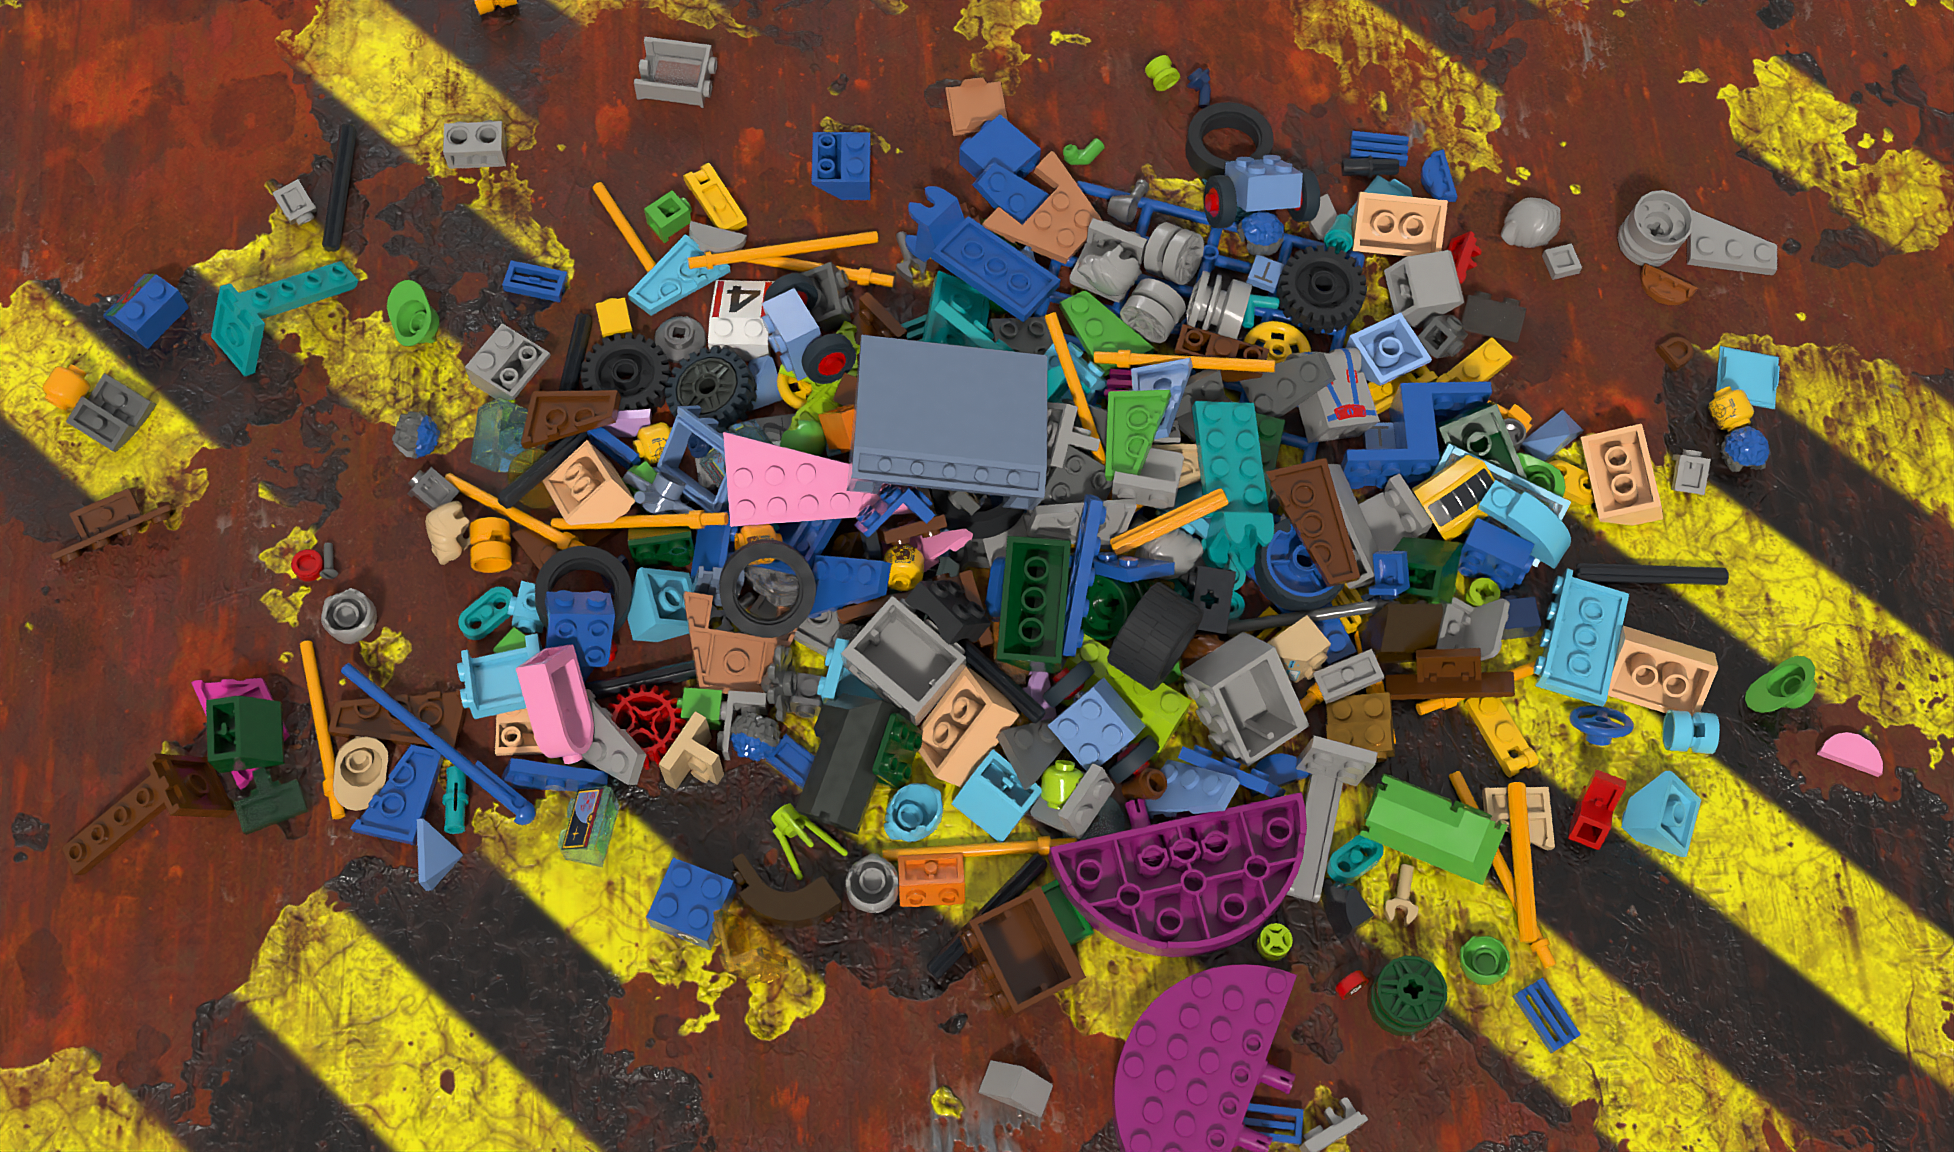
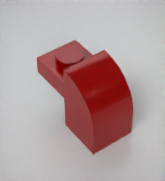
M1595 769L1588 785H1584L1576 803L1570 823L1568 839L1596 850L1601 848L1612 826L1613 811L1626 789V780Z

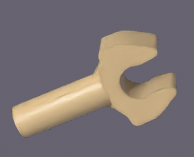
M1401 865L1396 897L1384 903L1383 912L1388 923H1391L1394 919L1396 908H1401L1405 912V927L1418 914V906L1412 904L1409 900L1414 867L1411 865Z

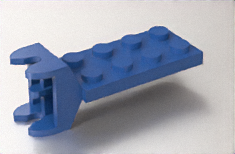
M935 186L925 188L927 200L934 204L931 208L925 207L921 203H909L908 212L911 218L918 223L917 236L906 235L905 245L907 249L923 262L929 258L933 259L1023 323L1060 286L1061 279L971 217L968 216L964 219L958 199L946 190Z

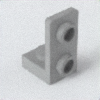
M728 691L727 701H722L721 720H725L724 731H719L717 738V750H722L724 760H731L733 744L730 740L731 725L736 719V713L742 714L744 711H748L749 713L759 714V716L768 715L769 702L767 701V693Z

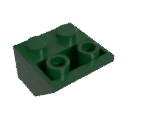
M689 526L628 528V545L636 570L641 567L659 569L661 566L668 565L675 567L689 565L693 562L695 550L694 530L690 529Z
M1403 537L1393 551H1407L1410 588L1400 593L1398 598L1452 604L1463 544L1459 542Z
M246 696L206 700L208 762L219 773L285 764L283 710L280 701Z

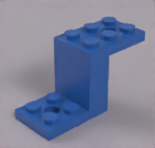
M1491 382L1400 383L1389 409L1390 423H1393L1396 449L1346 450L1341 468L1351 489H1359L1364 486H1377L1380 489H1385L1388 480L1399 473L1409 488H1414L1430 478L1439 461L1435 423L1443 422L1486 404L1492 394Z

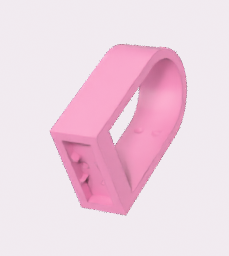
M574 645L543 649L516 668L537 745L545 756L549 758L562 757L564 764L575 763L583 759L582 754L586 753L592 744L594 722Z

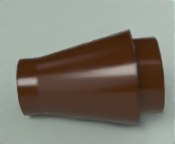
M1147 768L1122 785V794L1128 800L1159 799L1167 789L1166 777L1159 770Z

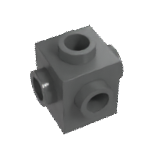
M1453 315L1431 317L1422 327L1423 331L1418 336V339L1427 353L1438 359L1455 356L1463 348L1464 343L1462 341L1468 334L1462 329L1464 325L1458 318Z

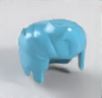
M913 783L899 789L890 799L886 808V822L883 826L888 837L892 840L915 842L932 834L942 820L943 803L941 792L924 783Z

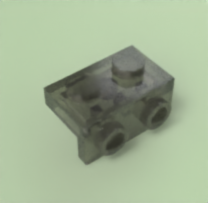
M1476 290L1473 296L1466 295V304L1461 319L1464 325L1463 330L1518 343L1527 308L1519 307L1521 301L1503 297L1502 302L1491 300L1492 294Z

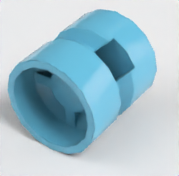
M1668 710L1664 718L1662 731L1665 749L1686 752L1690 747L1694 753L1713 754L1719 741V720L1714 713L1695 712L1691 716L1688 711Z

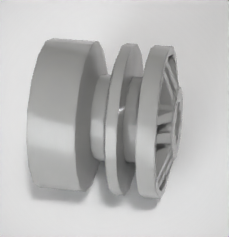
M1661 190L1652 191L1642 196L1619 227L1617 239L1621 251L1629 260L1637 265L1643 266L1645 263L1653 267L1663 265L1672 258L1693 231L1694 217L1692 210L1686 201L1675 193Z
M1203 271L1193 287L1186 311L1187 325L1195 327L1197 320L1202 321L1201 329L1208 331L1211 324L1216 325V334L1237 340L1252 284L1233 279L1227 291L1221 290V275H1217L1214 286L1210 287L1207 286L1210 272Z

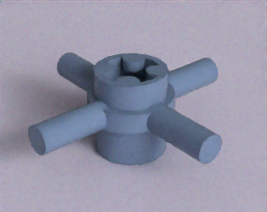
M631 471L626 472L623 477L625 483L639 490L635 493L634 500L639 504H643L642 506L654 515L673 514V512L688 514L690 510H694L686 505L690 501L682 495L686 484L670 474L657 472L652 484Z

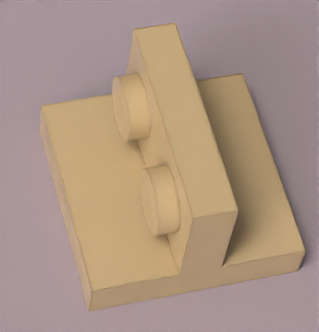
M694 712L659 763L665 783L676 790L690 769L692 770L691 774L704 783L710 780L718 785L724 776L719 755L706 748L712 739L706 717L697 712Z

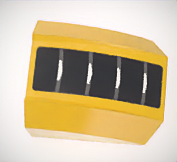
M1465 455L1412 488V491L1433 521L1444 541H1451L1470 529L1477 518L1482 520L1488 516V514L1479 510L1478 506L1495 479L1482 460Z

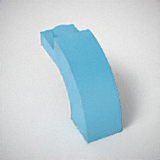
M1495 480L1478 506L1479 510L1507 525L1523 539L1534 543L1535 545L1530 555L1554 569L1571 544L1570 533L1558 516L1546 505L1525 491L1521 495Z

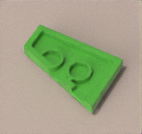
M1086 290L1060 301V310L1092 362H1094L1095 351L1118 352L1121 349L1131 350L1132 353L1154 354L1155 348ZM1095 363L1105 372L1102 375L1103 377L1109 374L1110 369H1121L1117 367V364Z
M1170 390L1108 392L1106 481H1113L1115 471L1140 476L1171 398Z

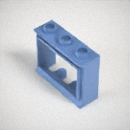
M698 405L678 406L677 417L658 464L653 469L656 473L664 472L683 481L686 484L682 494L683 497L689 501L696 502L704 508L705 513L729 511L726 473L715 496L678 468L692 432L725 456L723 433L716 431L719 422L713 418H698L702 410Z

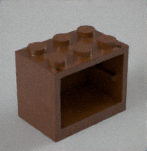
M1041 886L969 921L961 928L963 935L959 936L960 941L968 954L973 953L978 965L974 966L976 974L982 984H988L993 994L989 996L990 1002L998 1015L1002 1013L1005 1019L1086 978Z

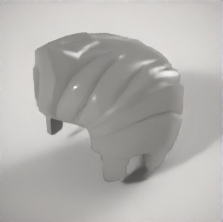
M1530 197L1521 200L1513 206L1504 220L1505 225L1501 232L1502 239L1509 245L1523 246L1524 248H1534L1548 244L1560 229V208L1541 198Z
M1119 245L1114 250L1107 251L1103 256L1087 255L1080 262L1077 269L1090 285L1108 296L1123 295L1125 291L1129 290L1130 286L1134 285V281L1137 280L1138 276L1142 274L1135 258L1123 260L1119 257V254L1123 251V248Z
M1178 528L1137 547L1134 557L1175 562L1174 575L1157 577L1169 580L1178 578L1192 569L1195 565L1194 562L1203 554V547L1197 538H1193L1189 533Z
M349 588V590L325 599L321 622L325 630L338 641L344 644L356 643L365 638L375 628L377 621L376 607L360 591Z
M871 853L852 864V867L849 869L846 876V890L851 905L858 910L879 913L890 908L897 900L899 895L898 873L895 867L886 859L880 857L879 854Z

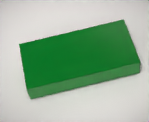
M1057 879L1041 887L1071 947L1093 936L1094 931L1089 922L1077 911L1069 899L1067 900L1059 887Z

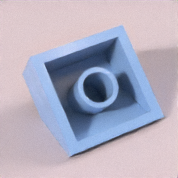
M1401 312L1350 335L1346 348L1356 347L1361 353L1360 372H1364L1366 380L1379 386L1430 363L1432 360Z

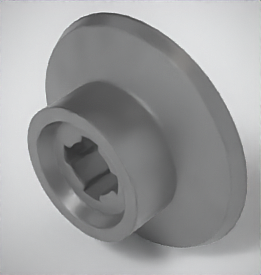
M679 316L663 322L655 333L654 341L656 346L659 345L663 349L669 362L679 363L683 358L688 362L691 360L690 353L695 352L699 356L700 349L705 348L707 335L699 322L689 317ZM675 335H684V338H676Z

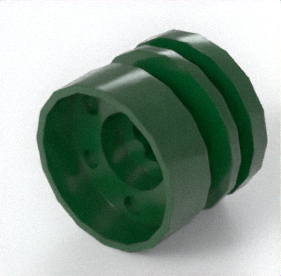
M1095 574L1092 587L1088 586L1086 598L1089 599L1088 615L1086 618L1082 617L1080 629H1083L1084 634L1096 640H1107L1117 636L1134 607L1149 590L1150 586L1147 580L1124 582Z
M1405 955L1393 959L1375 977L1367 993V1006L1372 1019L1381 1029L1397 1036H1410L1421 1032L1443 1011L1447 1001V985L1442 973L1432 962L1419 956ZM1407 986L1410 992H1416V996L1413 999L1411 994L1404 993Z

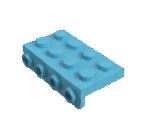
M1567 568L1562 576L1557 575L1553 584L1552 593L1556 594L1555 602L1550 603L1546 614V620H1549L1550 624L1548 629H1544L1539 646L1544 647L1542 656H1538L1535 662L1533 673L1538 675L1535 686L1603 707L1607 701L1629 594L1572 577L1573 570Z

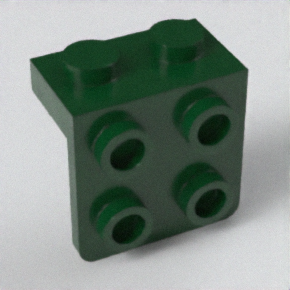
M893 712L889 717L872 769L873 774L879 777L877 785L897 790L904 787L911 778L912 764L916 752L921 748L923 730L898 713Z

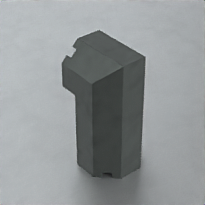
M843 693L838 696L839 699L828 701L822 705L814 726L816 737H820L821 743L795 810L799 814L825 825L827 823L839 830L858 835L879 777L873 774L872 769L889 717L893 712L900 714L901 709L883 700Z

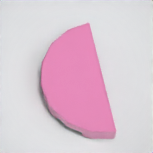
M1848 732L1835 734L1821 745L1817 755L1876 777L1882 775L1883 761L1879 751L1869 740L1859 734Z

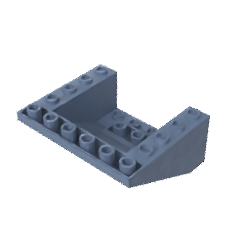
M861 335L846 491L878 494L882 484L999 495L1003 496L1002 507L1034 510L1035 506H1038L1045 496L1047 471V355Z

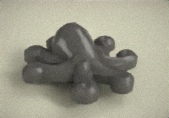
M778 645L775 648L773 663L768 666L767 673L761 679V688L767 693V701L769 704H775L777 709L775 717L777 721L782 722L786 719V713H791L790 697L794 696L797 690L795 659H792L791 647H784V645Z

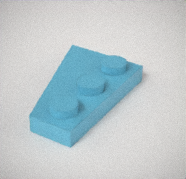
M685 234L628 293V298L652 316L731 272L730 266L723 264L713 266V269L709 270L706 267L689 269L687 258L702 256L704 251H701L698 248L699 245Z

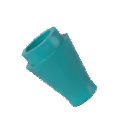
M1340 214L1335 218V222L1324 237L1327 250L1329 246L1335 247V254L1338 255L1341 250L1347 252L1352 248L1353 235L1352 219L1350 216Z

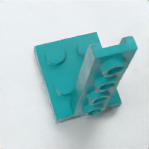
M342 261L241 293L231 283L220 286L211 337L244 377L251 375L256 370L265 323L262 319L353 290L357 286L358 279Z

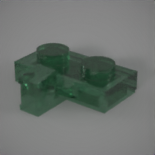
M265 767L252 771L257 786L256 789L250 790L252 796L234 802L242 831L246 835L309 812L300 782L297 779L282 785L279 780L273 782L269 770L267 771Z

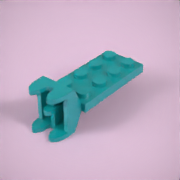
M938 271L933 282L922 342L981 348L934 310V308L941 299L948 305L954 301L972 316L969 321L971 324L977 320L986 327L990 299L963 280Z
M941 299L934 308V310L981 348L1015 352L1000 339L994 343L992 339L995 335L977 320L971 324L969 321L972 316L954 301L948 305ZM1060 364L1047 370V402L1063 403L1060 399L1069 387ZM1080 380L1083 392L1088 395L1091 389Z
M1195 401L1192 406L1202 493L1204 496L1222 488L1229 503L1227 506L1205 516L1211 517L1206 537L1208 557L1215 568L1223 569L1228 561V552L1233 551L1238 556L1239 564L1245 571H1249L1255 564V555L1259 544L1262 547L1267 546L1274 535L1273 513H1269L1255 406L1254 403Z

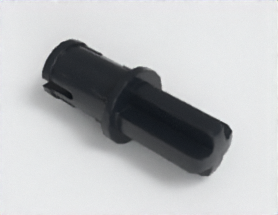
M1371 155L1367 158H1342L1341 174L1342 176H1367L1368 179H1371L1372 175H1397L1400 165L1397 159H1373Z

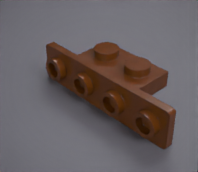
M125 489L69 513L82 541L52 553L50 556L52 560L61 558L63 563L82 556L81 549L92 546L93 550L99 549L112 543L110 537L121 533L124 538L141 531L139 525L149 520L155 525L171 518L168 512L175 510L173 504H168L143 515L131 489Z
M1481 648L1416 650L1417 674L1386 675V692L1390 693L1391 700L1501 698L1515 696L1513 672H1481Z

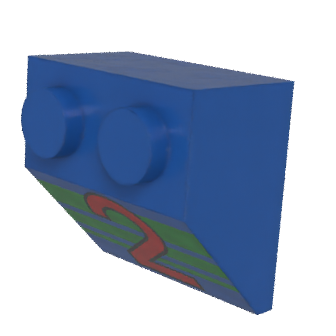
M144 274L103 316L148 349L189 307L180 292L157 274Z

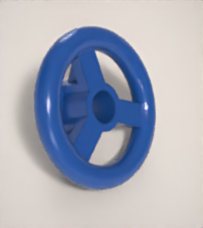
M1582 706L1575 708L1569 715L1570 723L1576 729L1586 733V741L1594 745H1609L1612 738L1626 736L1634 729V723L1629 716L1608 707ZM1584 715H1597L1592 718L1579 719V717ZM1610 718L1621 722L1623 725L1611 721Z

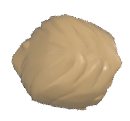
M459 501L448 502L438 506L427 514L425 523L427 534L432 544V552L438 558L439 563L445 565L459 557L462 551L471 545L470 537L467 539L463 538L470 522L464 516L462 504Z

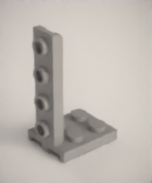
M1313 736L1298 756L1295 769L1310 773L1304 802L1307 833L1305 835L1303 859L1298 874L1287 895L1315 903L1319 901L1343 783L1357 786L1374 767L1378 752Z

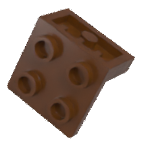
M866 292L859 298V314L852 318V322H850L857 328V332L854 334L856 344L860 345L861 335L907 340V330L869 292Z

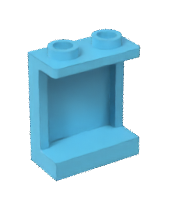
M537 633L525 636V648L478 658H471L468 649L461 651L462 662L457 663L460 681H465V689H460L461 700L464 708H470L474 719L526 708L516 668L543 650Z

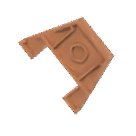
M1051 150L1036 166L1034 173L1053 187L1055 191L1023 225L998 207L983 222L982 226L991 232L1004 236V240L1013 244L1019 242L1031 247L1033 252L1066 264L1086 243L1088 227L1092 219L1103 220L1060 159Z
M684 591L683 599L698 689L722 690L724 694H728V691L765 693L761 688V679L767 673L768 666L773 663L775 648L778 645L790 646L798 628L788 634L773 638H762L709 629L713 595ZM777 606L775 617L784 614L790 608Z

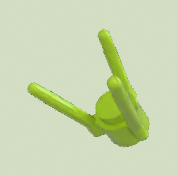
M792 804L780 807L772 815L771 820L776 826L773 833L779 839L797 880H802L803 875L785 836L787 835L789 838L798 835L808 847H813V841L803 830L804 825L841 855H848L846 849L806 816L799 814Z

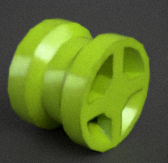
M1166 55L1153 59L1145 68L1147 76L1154 80L1153 85L1157 91H1165L1171 88L1180 78L1179 72L1176 68L1171 67L1172 62Z
M1489 578L1476 579L1466 592L1464 603L1477 607L1496 601L1500 597V589Z
M1277 923L1269 924L1262 930L1257 939V950L1264 959L1273 962L1279 961L1286 956L1291 948L1293 938L1291 932L1284 925Z

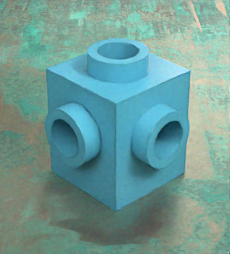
M521 581L518 597L511 596L507 614L513 615L512 627H517L519 631L529 634L535 632L542 633L544 625L539 619L536 610L535 584Z

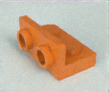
M963 853L898 856L901 907L949 906L965 903Z

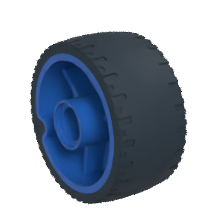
M1288 518L1274 525V535L1267 546L1262 547L1259 544L1257 548L1254 571L1258 586L1270 601L1286 610L1298 612L1320 608L1332 601L1345 585L1344 583L1327 587ZM1303 555L1307 557L1311 562V566H1300L1297 562V556Z

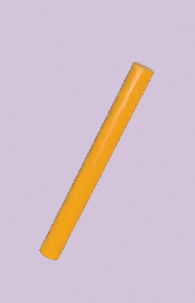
M596 183L593 186L594 192L646 271L649 272L656 263L603 183Z

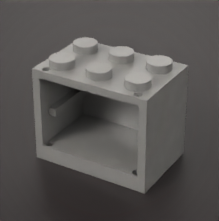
M891 596L844 649L841 657L846 669L885 702L901 709L900 714L918 726L966 667V657L963 655L965 650L958 643L948 645L940 637L939 630L933 622L928 619L923 622L914 614L916 609L911 608L905 602V599L902 598L898 601Z
M1242 632L1182 670L1186 683H1184L1185 690L1196 701L1198 706L1196 713L1201 722L1209 729L1210 735L1208 739L1216 751L1226 753L1234 761L1237 760L1246 766H1250L1310 726L1276 648L1252 635Z

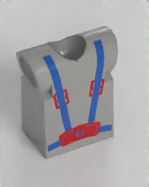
M1340 348L1324 353L1336 380L1298 405L1308 443L1359 437L1380 422L1364 372H1360L1361 353L1358 348ZM1316 352L1290 354L1287 356L1285 361Z

